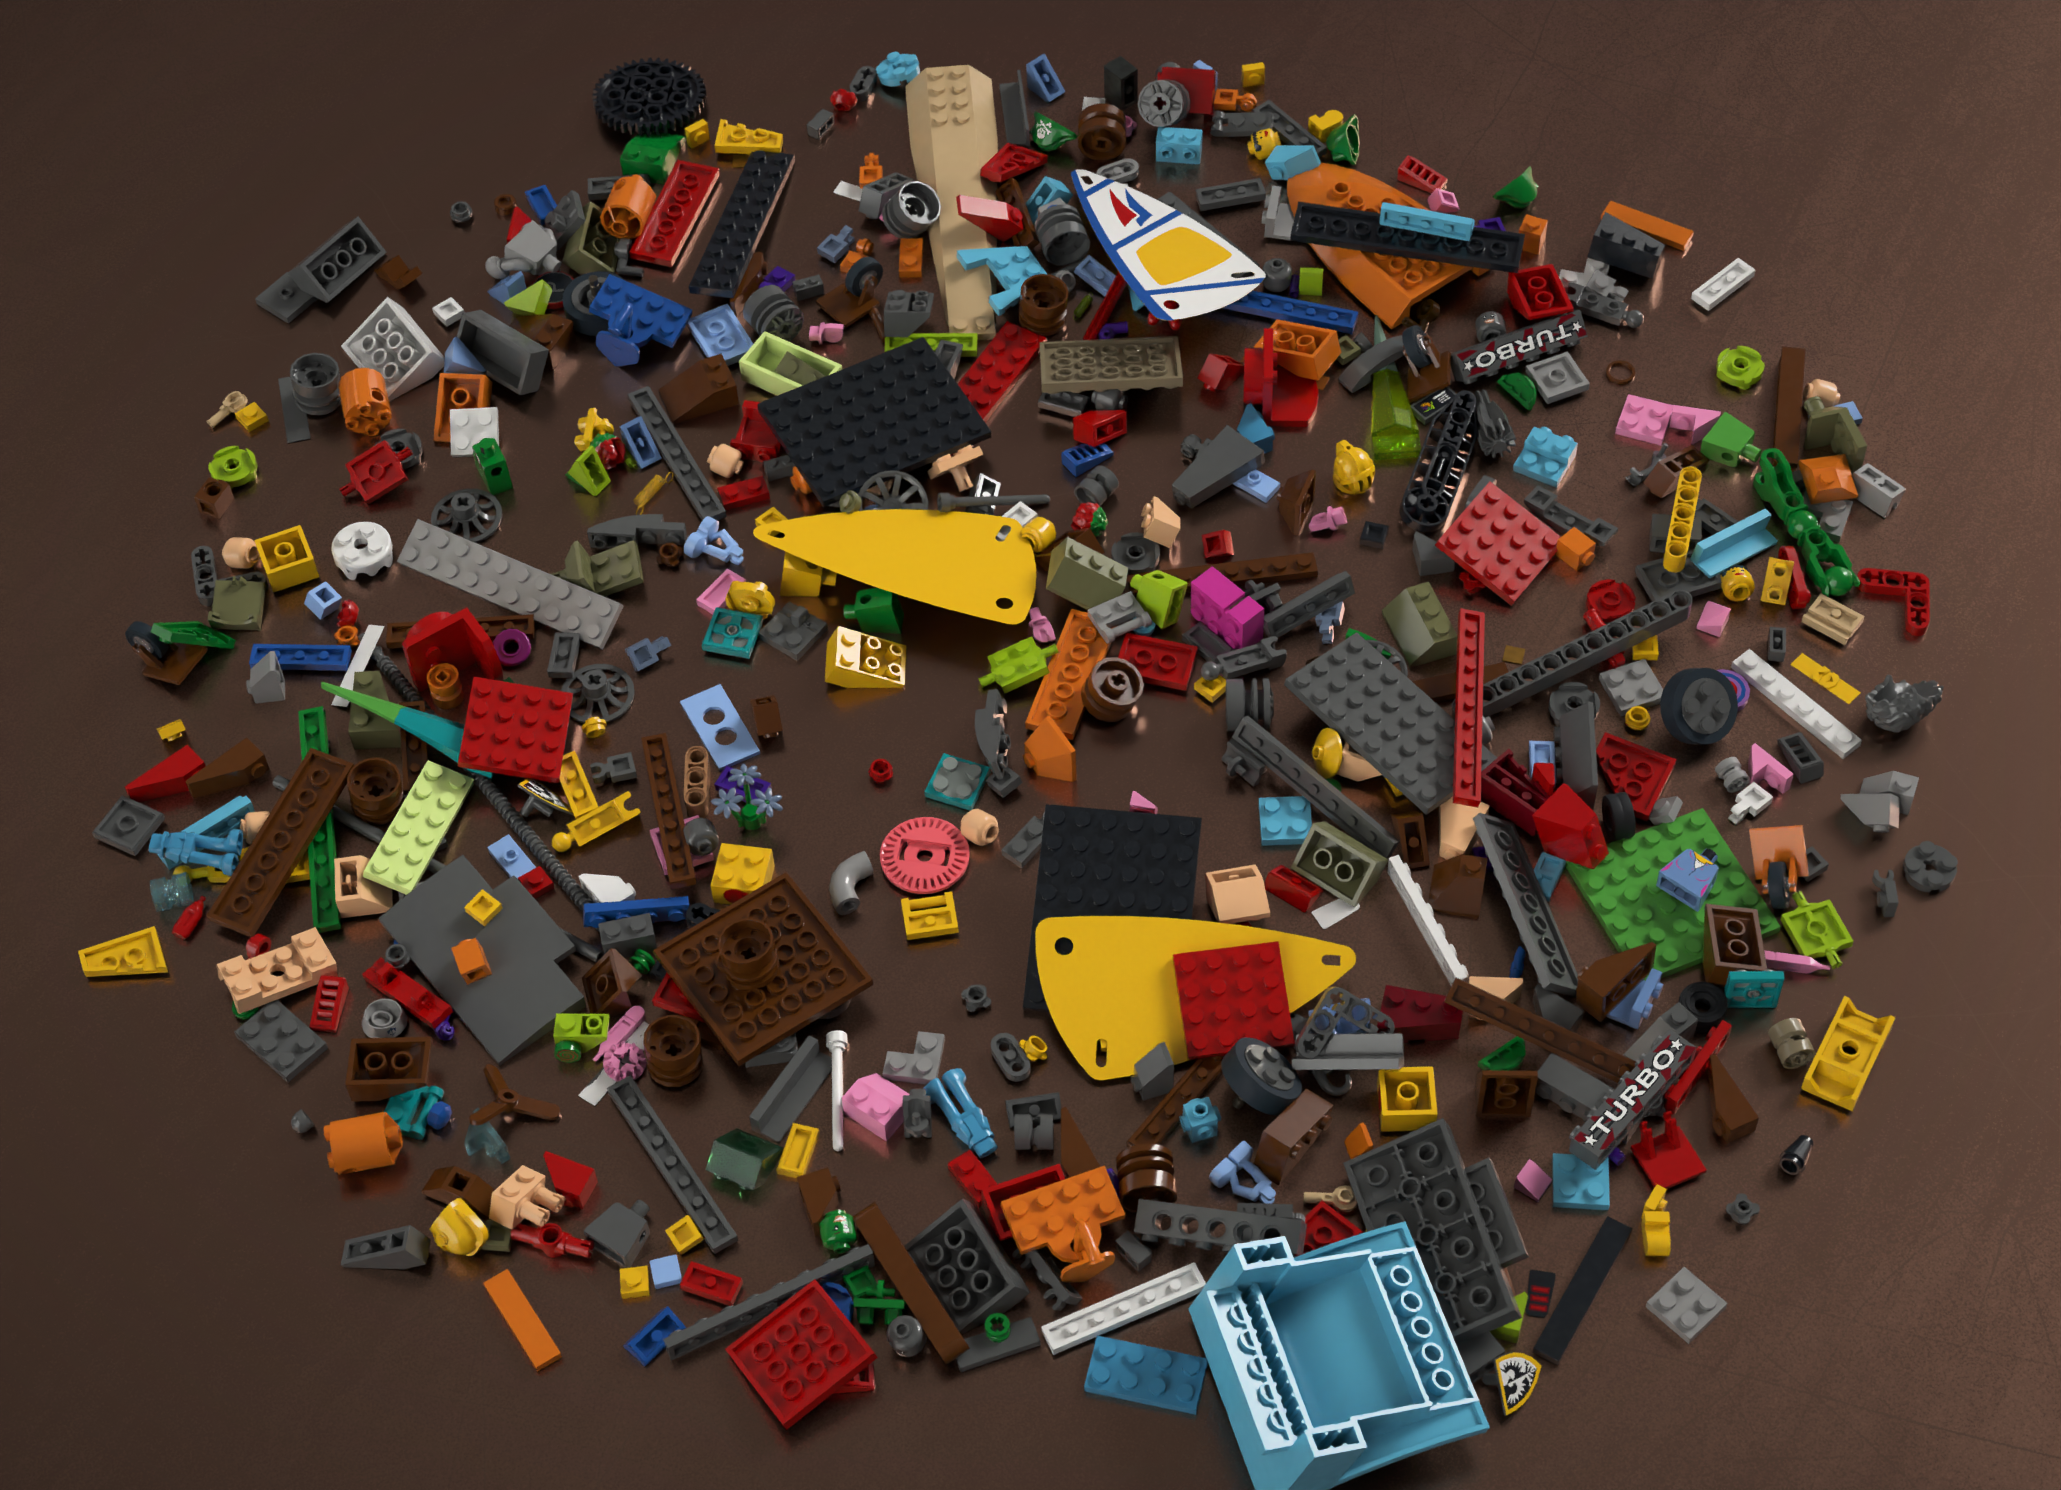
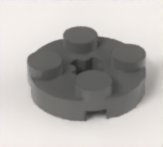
M393 429L381 436V441L378 444L386 440L394 452L398 447L402 451L407 446L412 451L413 455L402 461L403 470L416 466L421 462L423 447L416 433H407L406 429Z
M1128 533L1121 536V540L1117 543L1115 541L1111 549V558L1128 567L1127 574L1153 572L1160 560V548L1158 543L1144 538V533ZM1133 552H1138L1140 556L1133 557L1131 555H1133Z
M1568 682L1560 685L1558 690L1552 692L1549 700V712L1554 718V723L1558 726L1560 716L1575 709L1570 707L1571 702H1576L1577 706L1593 702L1595 721L1600 709L1598 694L1595 691L1593 694L1587 689L1588 686L1583 683Z
M1923 841L1920 845L1910 849L1905 856L1903 862V869L1906 873L1905 878L1910 885L1920 891L1930 892L1939 889V892L1944 891L1954 882L1958 860L1945 848L1934 845L1930 841ZM1926 865H1932V866H1934V868L1936 869V871L1933 870V869H1931L1930 871H1927V870L1925 869V868H1926Z

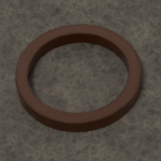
M1613 361L1606 368V376L1613 383L1627 384L1635 378V368L1627 361ZM1615 365H1624L1631 369L1632 375L1628 379L1618 380L1610 375L1609 370Z

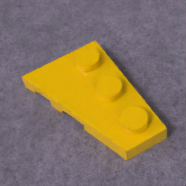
M720 119L715 141V153L750 155L751 152L758 150L780 153L783 145V134L760 128L750 130L746 129L744 124L738 123L734 126L728 124L727 120Z
M155 926L78 951L86 977L168 972Z

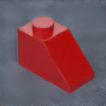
M1209 353L1197 379L1204 382L1203 386L1213 392L1216 389L1226 390L1244 373V365L1229 356Z
M1125 410L1088 411L1073 418L1074 440L1092 447L1127 433Z
M545 1151L543 1156L556 1194L565 1197V1206H576L583 1209L598 1183L595 1170Z

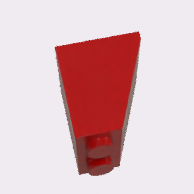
M1563 783L1532 815L1544 853L1593 870L1609 854L1597 814L1567 784Z

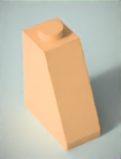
M1451 797L1439 806L1440 857L1448 860L1461 854H1470L1479 837L1473 818L1479 813L1489 815L1490 805L1480 802L1477 808L1453 803V797Z

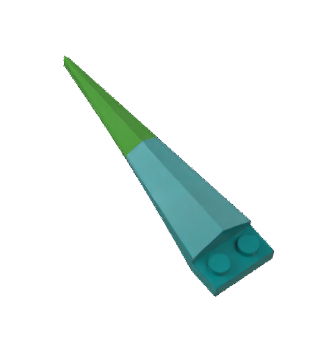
M321 682L322 689L353 702L398 725L458 763L465 724ZM465 768L468 771L489 778H492L495 774L492 772Z

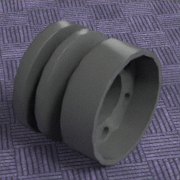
M1165 79L1150 82L1142 89L1139 95L1138 108L1140 115L1147 123L1153 126L1166 127L1178 124L1187 116L1190 110L1189 93L1182 84L1175 80ZM1158 101H1166V105L1163 107L1158 106Z
M910 181L904 184L884 205L882 212L884 224L889 232L897 238H917L940 215V199L936 192L927 184L920 181Z
M1060 204L1044 210L1037 217L1035 232L1038 235L1043 253L1048 262L1054 265L1065 266L1081 260L1087 254L1090 248V239L1076 208Z
M767 285L756 290L744 305L743 317L759 336L766 331L790 342L797 336L804 323L803 312L776 285Z
M310 353L296 359L290 368V378L296 406L302 412L309 415H324L336 410L341 404L338 389L341 377L337 362L331 356L324 353Z
M1252 678L1250 690H1245L1243 679H1226L1227 732H1235L1242 718L1246 716L1252 718L1256 723H1258V720H1262L1263 728L1266 731H1270V724L1274 716V698L1269 678H1262V690H1257L1256 678Z

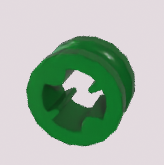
M637 949L634 952V956H631L628 960L641 974H648L650 971L649 967H653L655 964L654 958L641 949Z
M994 1313L987 1317L985 1320V1332L989 1340L1002 1342L1009 1337L1011 1328L1006 1315ZM999 1323L1002 1324V1331L999 1332L998 1329L996 1332L993 1331L992 1325L997 1324L999 1326Z

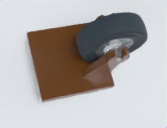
M872 257L861 258L849 269L845 282L816 300V304L839 324H844V328H847L867 315L872 308L880 306V302L874 298L875 288L882 279L883 267Z
M1415 325L1405 329L1402 333L1403 348L1405 349L1403 353L1410 365V368H1408L1407 400L1410 403L1450 385L1451 353L1446 351L1440 354L1433 344L1431 337L1426 335L1419 326Z
M140 621L133 622L126 630L125 636L133 651L147 664L142 671L144 676L180 685L208 651L207 647L202 645L175 642L173 644L164 643L159 640V636L151 633V625Z

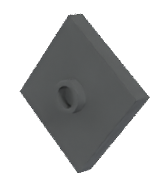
M288 272L255 298L259 306L288 324L318 299L303 292Z
M122 795L92 834L94 838L136 856L165 820V816L157 810Z

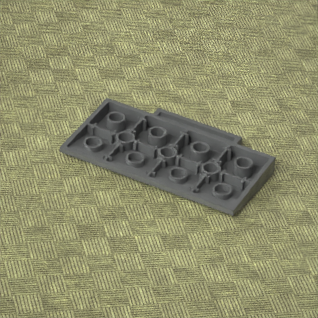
M462 855L416 887L379 918V922L398 944L406 948L413 963L451 1006L453 1011L499 1066L553 1030L556 1013L576 1014L586 1007L583 994L557 965V963L576 951L575 945L515 875L492 889L466 857ZM482 889L499 901L503 908L486 926H483L466 913L464 908ZM476 938L484 950L492 975L467 984L460 975L451 948L457 946L463 940Z
M1441 1118L1343 1163L1367 1232L1406 1222L1455 1344L1522 1318L1504 1268L1528 1258L1529 1255L1490 1157L1465 1168L1451 1128Z

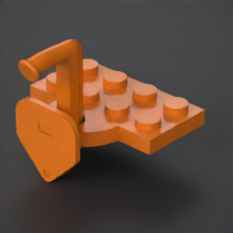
M1105 1165L1001 1201V1208L1021 1255L1047 1246L1051 1253L1061 1261L1073 1263L1061 1271L1060 1278L1062 1282L1088 1281L1114 1263L1115 1255L1112 1251L1104 1253L1099 1251L1102 1234L1100 1227L1125 1219V1212Z

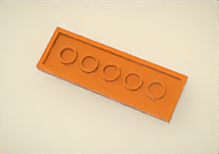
M1070 610L1056 645L1059 653L1051 657L1048 665L1050 673L1043 677L1025 722L1026 729L1035 731L1044 718L1050 715L1065 737L1070 740L1074 739L1086 709L1081 698L1082 686L1095 665L1106 658L1111 643L1107 644L1089 619L1087 612Z

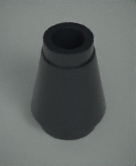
M1800 1135L1798 1139L1780 1154V1167L1791 1175L1803 1172L1814 1145L1813 1140L1806 1135Z

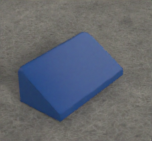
M667 1306L654 1315L623 1346L646 1366L665 1348L663 1339L676 1330H684L686 1326Z

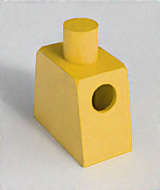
M785 552L780 596L817 597L819 596L821 584L835 586L837 573L823 570V567Z

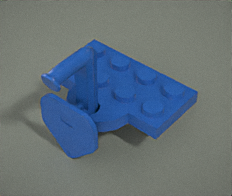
M611 274L608 275L589 307L590 313L608 320V332H598L596 346L617 367L636 364L640 356L639 348L647 345L651 339L673 348L692 316L693 310Z

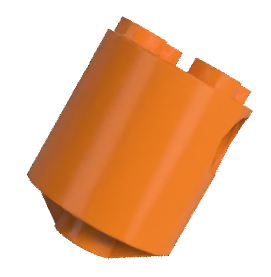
M634 174L631 177L627 176L618 179L614 183L600 215L602 226L610 235L618 239L637 238L644 229L655 203L656 194L639 175Z
M357 368L343 375L338 383L346 428L371 437L378 435L380 430L386 427L392 418L383 376L380 372L370 368Z
M386 1112L332 1121L330 1125L324 1126L326 1142L330 1141L331 1152L327 1153L330 1169L334 1168L335 1173L338 1172L339 1175L394 1165L403 1147L401 1129Z

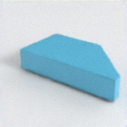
M1542 852L1534 868V873L1546 901L1549 902L1563 873L1566 860Z

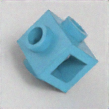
M1209 1097L1203 1099L1195 1098L1183 1104V1116L1179 1117L1183 1131L1188 1133L1192 1143L1218 1135V1122L1221 1121L1218 1107L1216 1105L1212 1106Z

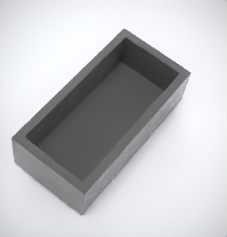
M482 310L462 313L457 337L486 370L484 374L519 395L538 391L549 349Z

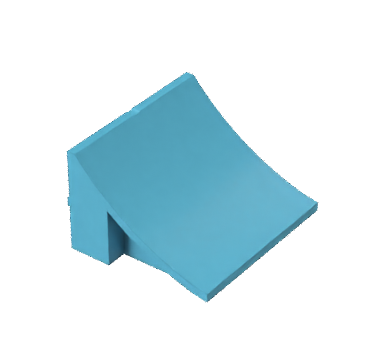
M1406 1222L1358 1234L1293 1258L1285 1236L1234 1244L1188 1308L1255 1490H1328L1358 1476L1418 1453L1485 1433L1490 1428Z

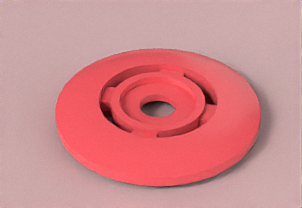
M934 817L914 818L897 825L885 837L880 848V864L887 879L901 890L915 894H932L951 887L964 875L970 858L969 845L961 831L948 821ZM908 845L904 852V860H899L903 848ZM927 850L933 856L928 861H920L917 855L920 851ZM949 850L950 856L948 864L944 866L945 851Z

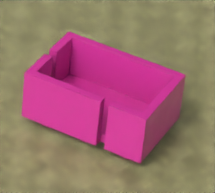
M1212 566L1191 582L1192 616L1196 620L1202 621L1214 634L1225 640L1226 644L1232 649L1237 650L1257 644L1263 639L1264 608L1250 596H1247L1230 609L1232 605L1245 596V592Z

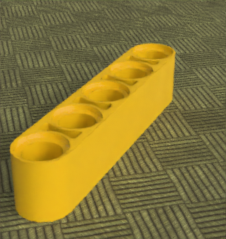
M1685 467L1679 475L1663 558V566L1669 572L1677 573L1682 571L1686 563L1702 473L1695 467Z

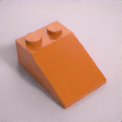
M1276 320L1270 327L1273 328V353H1278L1277 364L1298 377L1319 381L1341 354L1336 330ZM1263 336L1255 344L1254 348H1263Z
M440 373L434 442L451 443L450 409L490 407L493 382L486 375Z

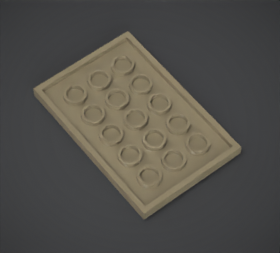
M1178 336L1040 342L1042 392L1057 394L1064 391H1071L1073 393L1087 390L1104 392L1109 389L1127 391L1131 388L1150 390L1154 387L1173 389L1177 386H1183Z

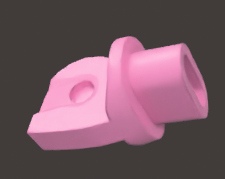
M823 322L820 326H810L809 341H819V344H823V341L838 342L842 339L844 324H825Z
M1328 506L1327 513H1319L1313 516L1309 523L1310 531H1318L1328 527L1331 530H1337L1339 525L1347 524L1343 508L1337 507L1333 509L1331 506Z
M1039 607L1030 609L1031 621L1029 626L1033 628L1035 640L1039 643L1056 641L1052 625L1046 616L1041 615Z

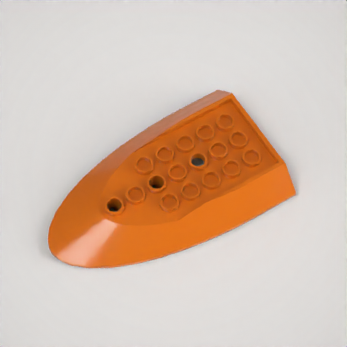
M1321 163L1312 170L1288 178L1287 198L1294 218L1298 202L1374 213L1381 212L1383 202L1429 210L1411 197L1376 178L1335 164ZM1309 243L1333 275L1391 329L1402 324V320L1410 316V306L1467 271L1471 270L1477 276H1480L1490 270Z

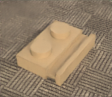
M1820 594L1810 606L1808 612L1803 615L1801 622L1846 645L1848 639L1853 636L1863 623L1864 616Z

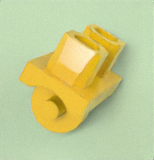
M590 408L587 417L579 418L578 428L583 435L575 436L574 443L580 451L587 450L596 434L603 435L609 433L613 435L614 427L609 423L608 419H602L597 415L596 408Z
M1769 557L1760 601L1785 605L1794 561Z

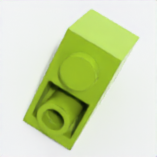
M556 1013L553 1034L555 1045L560 1041L570 1040L582 1047L581 1053L589 1051L607 1040L610 1015Z

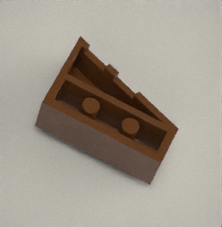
M1306 1088L1263 1131L1254 1165L1269 1180L1280 1185L1315 1142L1322 1131L1325 1132L1329 1128L1333 1120L1330 1115L1334 1105Z

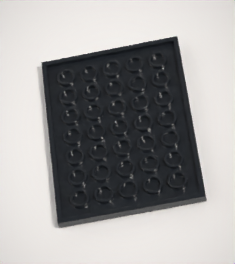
M924 337L757 404L759 413L823 508L840 501L841 496L849 490L859 493L864 483L880 472L900 471L908 473L932 463L947 454L956 453L966 446H972L987 440L992 435V431ZM895 477L882 478V481L886 482ZM874 482L869 488L876 486L877 483Z
M1046 804L1023 1010L1049 1012L1040 983L1036 958L1035 932L1037 925L1042 920L1051 917L1137 916L1192 920L1202 818ZM1066 937L1059 938L1055 942V950L1061 955H1067L1073 950V943Z

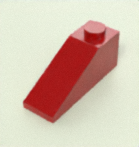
M965 195L956 196L958 215L1000 241L1005 242L1023 230V216L1018 208H1014L1010 204L1001 201Z
M187 744L126 785L125 790L130 799L139 803L186 792L189 789L185 781L206 767V765Z

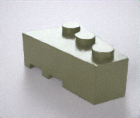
M380 671L354 673L353 691L389 701ZM351 702L348 732L354 750L401 747V736L396 724Z

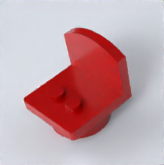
M1264 328L1263 348H1244L1243 404L1262 405V416L1268 427H1308L1314 419L1318 408V386L1316 380L1298 377L1285 368H1273L1277 367L1278 353H1273V328Z
M467 607L455 614L436 612L425 616L409 630L405 640L402 642L413 683L420 692L429 688L427 682L429 670L441 663L455 666L458 672L475 663L487 679L504 680L501 663L490 637Z

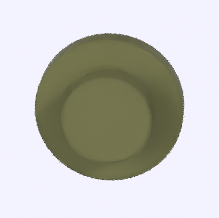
M852 490L843 494L839 502L841 512L853 513L854 511H859L862 503L860 496Z

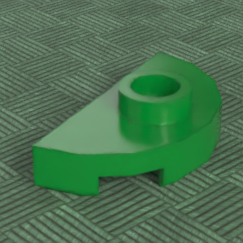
M1511 373L1503 375L1496 381L1527 410H1532L1537 393L1535 385L1529 377L1521 373Z
M1516 1036L1478 1061V1067L1482 1070L1517 1071L1523 1065L1526 1056L1525 1041Z

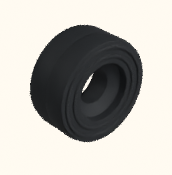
M1620 792L1603 796L1602 817L1609 838L1616 841L1633 837L1636 828L1635 815L1628 794Z
M1695 982L1688 985L1681 992L1678 1001L1698 1019L1695 1031L1698 1033H1708L1713 1026L1717 1028L1721 1021L1725 1019L1728 1007L1723 991L1708 982ZM1705 1003L1709 1006L1710 1010L1700 1012L1695 1008V1004Z

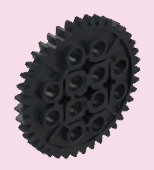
M641 58L639 63L632 60L630 65L626 62L624 67L617 65V70L610 69V74L604 73V78H599V83L595 84L596 88L593 89L592 94L595 114H598V118L602 119L603 123H608L609 128L614 126L616 131L622 128V133L630 130V135H633L635 132H638L639 136L643 132H646L648 136L652 132L659 135L661 130L668 133L669 128L675 131V126L683 127V122L689 124L690 119H696V114H701L700 109H704L707 98L706 86L700 73L696 74V70H691L690 66L684 67L683 62L678 65L676 60L669 63L668 58L663 62L660 58H657L656 61H653L652 58L644 61Z

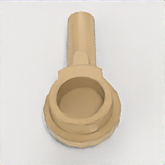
M239 391L228 394L220 410L207 421L209 426L214 428L231 412H238L243 409L248 402L247 397Z
M1339 1186L1333 1193L1304 1192V1203L1318 1204L1320 1201H1323L1327 1205H1332L1333 1209L1343 1213L1351 1212L1358 1206L1351 1186Z

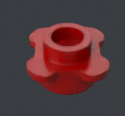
M1462 572L1459 575V579L1463 581V588L1469 593H1477L1486 587L1469 572Z

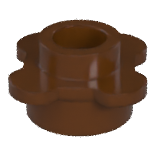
M665 543L660 547V555L656 557V561L659 564L665 563L672 567L679 564V557L684 553L683 549L674 543Z

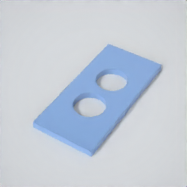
M721 684L680 701L682 708L719 771L724 770L726 766L731 767L760 754L759 748ZM710 710H720L725 714L723 721L715 725L707 724L703 717ZM723 730H731L737 735L736 740L729 745L717 743L715 737Z

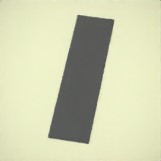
M279 378L287 443L311 439L307 413L302 412L296 406L291 378Z

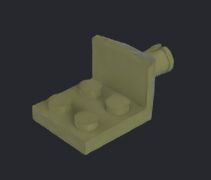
M1818 396L1807 399L1804 403L1805 406H1803L1809 415L1804 449L1808 450L1831 445L1834 453L1846 455L1853 476V473L1863 465L1867 444L1847 407L1832 406L1825 408L1822 399Z
M577 540L573 542L565 558L566 568L550 573L604 597L644 582L638 545L634 540L592 556L588 555Z

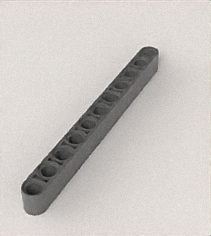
M1676 590L1483 684V700L1489 701L1483 702L1484 718L1496 714L1687 620L1691 614V594L1685 590ZM1504 689H1509V690H1511V691L1505 692V691H1502V690H1504ZM1456 699L1452 702V718L1454 720Z

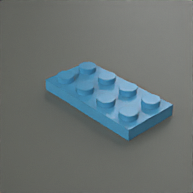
M1097 1336L1084 1391L1196 1415L1208 1361L1207 1358Z

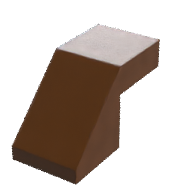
M399 255L390 258L375 270L378 276L397 289L407 286L422 274L418 266L409 269Z

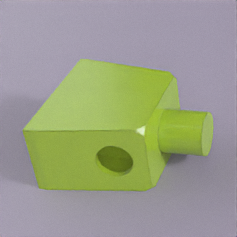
M1159 570L1143 576L1136 574L1131 579L1130 586L1138 591L1136 599L1143 610L1148 612L1151 620L1162 629L1178 622L1188 583Z

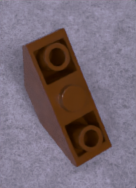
M456 1166L435 1169L421 1191L422 1194L447 1205L457 1198H461L479 1218L485 1221L491 1220L489 1219L491 1197L495 1189L478 1175Z

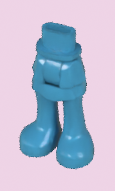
M240 829L230 830L226 838L208 837L195 834V832L187 833L186 831L170 834L165 831L163 834L153 833L149 844V853L159 854L160 858H168L177 863L184 862L187 865L196 863L221 869L224 875L231 876L239 864L238 856L242 853L243 832ZM197 848L210 849L225 852L227 854L215 855L197 852Z
M961 1068L951 1069L943 1074L942 1083L939 1078H935L924 1086L923 1089L926 1090V1096H930L931 1104L936 1103L944 1112L952 1126L951 1130L957 1133L956 1137L967 1144L972 1152L975 1151L979 1158L982 1159L998 1149L997 1144L993 1140L995 1135L990 1129L987 1117L983 1116L982 1110L974 1104L964 1086L967 1079L965 1073ZM945 1088L953 1093L963 1108L964 1113H959Z

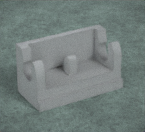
M1869 463L1855 471L1852 476L1858 493V497L1855 499L1883 518L1889 515L1891 508L1896 509L1903 493L1906 491V488Z

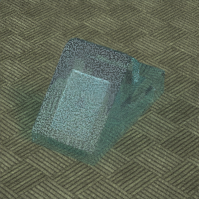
M476 1108V1109L473 1111V1113L477 1112V1111L480 1110V1109H479V1108ZM489 1121L482 1125L469 1124L464 1142L468 1156L485 1148L491 1158L496 1156L501 1164L511 1159L506 1144Z

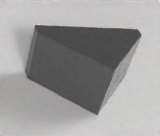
M1416 531L1412 550L1419 575L1425 576L1454 571L1457 563L1435 546L1436 541Z

